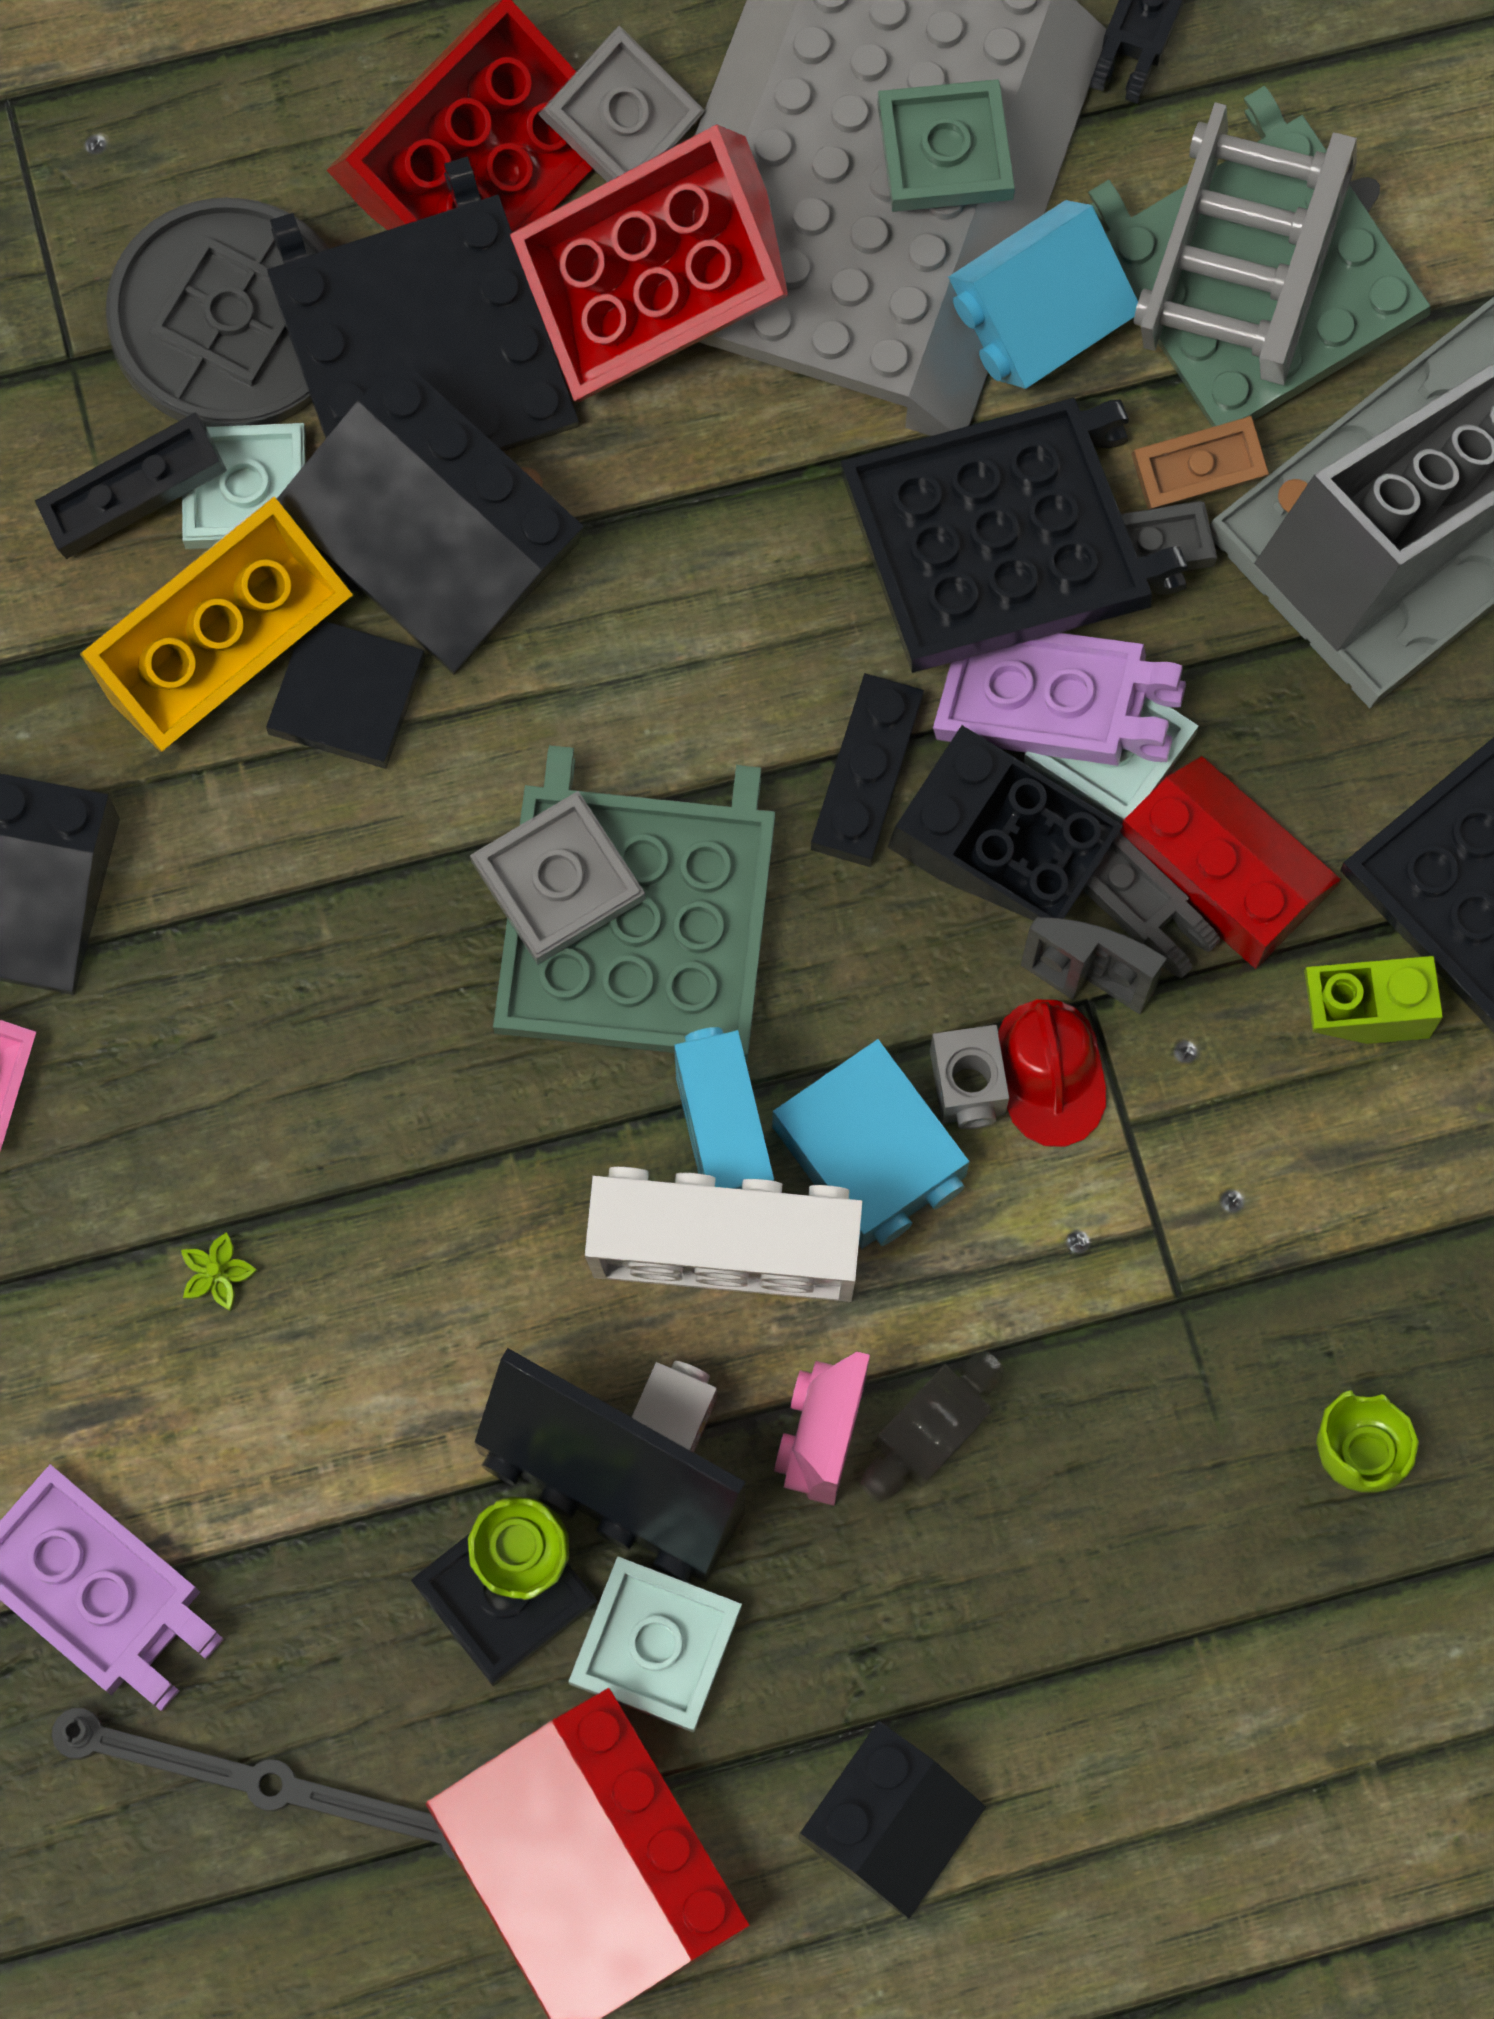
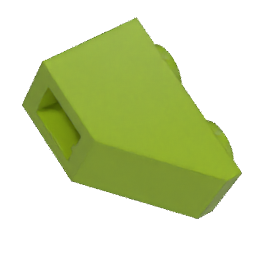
M1434 956L1306 967L1304 970L1312 1031L1314 1033L1364 1044L1430 1039L1443 1018Z

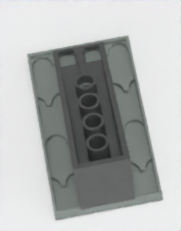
M1494 297L1244 494L1210 523L1213 542L1223 552L1225 551L1228 554L1227 557L1263 595L1269 597L1268 601L1305 640L1308 639L1311 642L1312 648L1346 684L1349 683L1352 686L1351 689L1369 708L1377 704L1438 656L1446 646L1494 610ZM1288 480H1303L1308 484L1288 513L1279 503V489Z

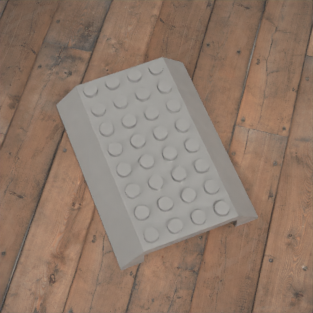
M747 0L695 135L718 124L746 137L768 193L788 296L699 342L907 407L905 428L929 436L970 426L988 372L979 356V351L983 346L975 330L969 328L961 320L954 307L953 298L957 294L948 276L1045 214L1088 94L1095 68L1103 51L1102 45L1107 29L1076 0ZM999 79L1015 186L1013 200L892 212L877 105L878 91Z

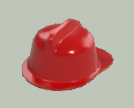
M1042 999L1022 1004L1004 1018L998 1030L1009 1094L1007 1110L1012 1123L1026 1138L1043 1146L1066 1147L1084 1140L1098 1126L1106 1108V1085L1097 1039L1089 1020L1071 1005L1058 1000Z

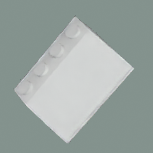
M609 1167L608 1177L593 1176L585 1258L594 1278L845 1302L852 1301L856 1279L862 1200L849 1199V1189L836 1186L812 1185L809 1186V1196L782 1193V1183L761 1179H744L742 1181V1189L715 1187L716 1177L696 1173H677L675 1183L648 1181L649 1171L631 1167Z

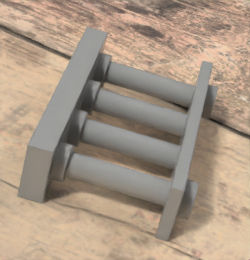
M1214 103L1208 123L1199 121L1195 128L1189 157L1196 160L1153 290L1145 288L1142 290L1135 311L1134 324L1141 326L1143 347L1153 351L1156 350L1163 326L1251 348L1252 355L1259 357L1261 379L1285 385L1357 163V138L1333 132L1327 152L1316 151L1313 157L1227 135V106ZM1223 159L1307 181V187L1314 189L1308 209L1298 207L1296 212L1210 191L1209 187L1218 160ZM1200 214L1288 236V242L1296 245L1290 265L1280 263L1278 268L1190 246ZM1182 270L1270 292V299L1278 301L1272 320L1262 319L1258 325L1172 302Z

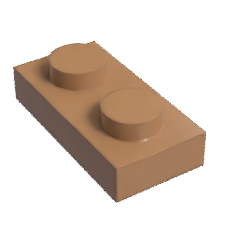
M1252 416L1138 448L1131 453L1148 510L1168 507L1262 480L1269 475Z

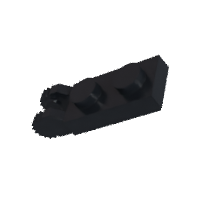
M1119 0L1105 32L1102 45L1103 51L1095 68L1090 87L1104 91L1106 85L1112 79L1118 54L1137 59L1138 63L1135 71L1130 74L1125 89V100L1138 104L1148 83L1153 65L1157 67L1159 65L1185 0Z

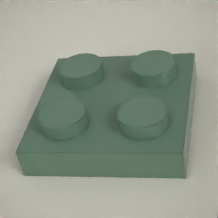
M999 79L878 91L877 105L892 212L1013 200L1015 186Z

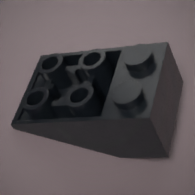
M961 725L896 824L887 847L940 881L1033 921L1037 917L1064 919L1123 825Z

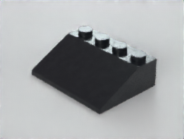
M401 357L354 404L277 497V500L315 548L453 675L579 544L584 528L575 517Z
M0 773V981L75 995L120 821L109 794Z
M506 1349L500 1360L474 1442L478 1453L486 1457L481 1466L492 1475L515 1486L521 1477L542 1489L538 1499L562 1515L573 1518L576 1511L579 1510L600 1522L595 1531L611 1543L630 1551L635 1542L657 1555L653 1565L669 1576L688 1583L693 1575L706 1583L745 1515V1481L513 1350Z

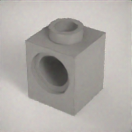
M997 1025L933 1033L930 1055L942 1124L958 1122V1127L961 1129H976L994 1124L996 1116L1005 1115L1009 1101ZM963 1069H973L985 1077L987 1086L978 1092H966L955 1084L953 1076Z

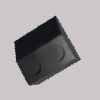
M878 1720L800 1832L799 1840L909 1919L986 1806L936 1761Z

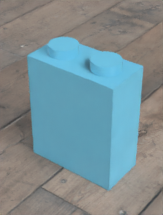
M1068 200L1058 204L948 276L957 294L953 298L954 307L961 320L969 328L975 330L983 346L979 351V356L987 372L996 381L1025 389L1134 318L1138 303L1093 206Z
M710 1027L689 1033L685 1036V1042L674 1044L676 1081L698 1174L716 1177L715 1187L742 1189V1181L744 1179L774 1181L739 1031L723 1033L722 1028Z
M879 1039L773 1110V1129L814 1185L846 1188L850 1190L849 1199L862 1200L859 1246L861 1249L875 1240L881 1246L892 1242L912 1225L909 1216L928 1203L934 1210L938 1209L955 1198L965 1188L961 1180L967 1175L970 1161Z

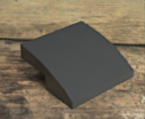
M1037 917L1029 928L1020 966L1072 1000L1085 982L1089 981L1140 1015L1155 993L1167 958L1142 943L1103 927L1073 920Z

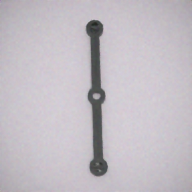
M72 1708L64 1711L57 1717L52 1727L54 1746L62 1755L70 1759L83 1760L95 1753H100L246 1792L251 1802L264 1811L275 1812L291 1804L441 1844L445 1853L451 1859L458 1862L431 1814L298 1779L288 1765L279 1760L267 1759L252 1767L103 1727L98 1717L84 1708ZM270 1774L279 1776L282 1781V1788L275 1796H266L260 1789L262 1779Z

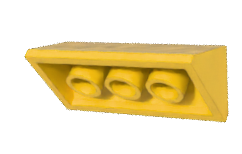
M274 496L83 650L80 655L110 703L162 752L353 594Z

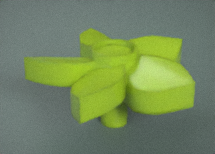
M226 1232L214 1240L209 1249V1255L199 1249L181 1250L185 1264L192 1271L198 1273L186 1284L183 1299H198L208 1294L211 1290L216 1302L231 1311L235 1299V1292L231 1282L241 1283L247 1281L258 1270L244 1260L232 1259L234 1247Z

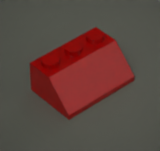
M1203 756L1167 776L1123 820V827L1120 830L1124 837L1189 897L1187 903L1214 928L1215 932L1218 933L1217 935L1255 969L1269 957L1342 880Z

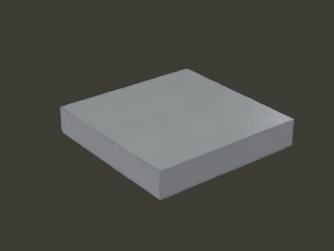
M618 26L538 115L602 178L609 182L673 148L705 110L621 26Z
M579 791L470 855L475 869L537 965L646 900L645 892Z

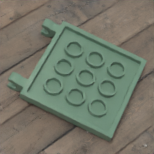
M1265 86L1244 98V102L1248 107L1245 110V115L1261 137L1258 143L1313 157L1316 151L1327 152L1303 115L1289 123L1285 122L1275 99ZM1227 160L1216 166L1209 187L1210 191L1296 212L1298 207L1308 209L1314 189L1307 187V181ZM1110 180L1105 181L1088 192L1093 201L1090 205L1093 206L1101 224L1107 231L1106 235L1137 300H1139L1144 288L1153 290L1188 184L1132 218ZM1349 185L1285 385L1261 379L1259 357L1252 355L1251 348L1168 326H1163L1158 344L1210 425L1214 427L1252 416L1253 421L1428 317L1431 312V306ZM1200 214L1190 246L1274 268H1278L1280 263L1290 265L1296 245L1288 242V236ZM1186 270L1181 272L1172 299L1174 303L1258 325L1262 319L1272 320L1278 301L1270 299V292Z
M549 745L544 787L525 785L520 825L577 792L571 790L576 762L575 758H573L574 748ZM736 765L732 807L579 791L645 892L646 900L538 965L507 918L493 1023L494 1034L675 1053L674 1044L685 1042V1036L689 1033L704 1028L719 1027L722 1028L723 1033L739 1031L745 1060L748 1061L775 825L774 811L758 810L761 767Z

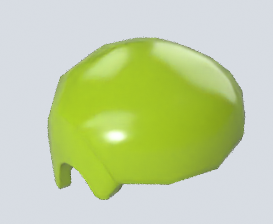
M1352 1390L1340 1394L1325 1408L1316 1445L1323 1469L1335 1482L1354 1491L1375 1493L1393 1489L1404 1481L1415 1466L1419 1441L1410 1417L1393 1403H1390V1400L1385 1395L1381 1394L1372 1397L1356 1396Z
M513 1496L497 1500L477 1516L467 1538L471 1568L491 1592L509 1598L529 1600L537 1597L559 1581L569 1561V1533L561 1517L551 1507L533 1498Z

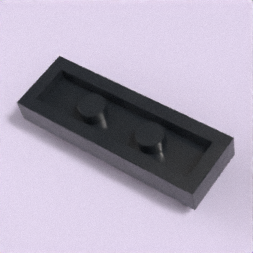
M195 412L35 500L57 550L68 559L223 474L227 469L204 422Z
M864 673L811 840L812 851L871 867L921 707L924 690Z

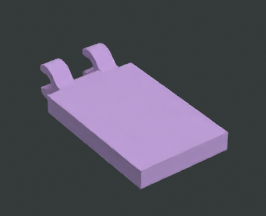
M1064 633L1052 634L951 662L933 730L937 740L951 742L961 725L1000 749L1025 753L1028 751L1040 755L1116 766L1119 765L1122 749L1131 751L1149 761L1167 762L1173 740L1172 736L1166 735L1169 726L1168 720L1158 717L1140 716L1145 697L1162 706L1181 707L1186 688V681L1180 680L1183 667L1172 662L1145 661L1144 644Z
M51 1464L0 1520V1600L111 1696L126 1681L160 1711H163L179 1693V1690L150 1666L160 1653L178 1635L207 1660L224 1640L214 1629L188 1608L200 1591Z

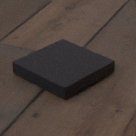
M326 621L319 622L297 640L266 725L268 735L386 769L425 661L424 650Z
M468 1534L413 1577L411 1582L494 1687L597 1605L598 1602L568 1563L559 1581L535 1598L529 1600L514 1599L491 1592L470 1566Z

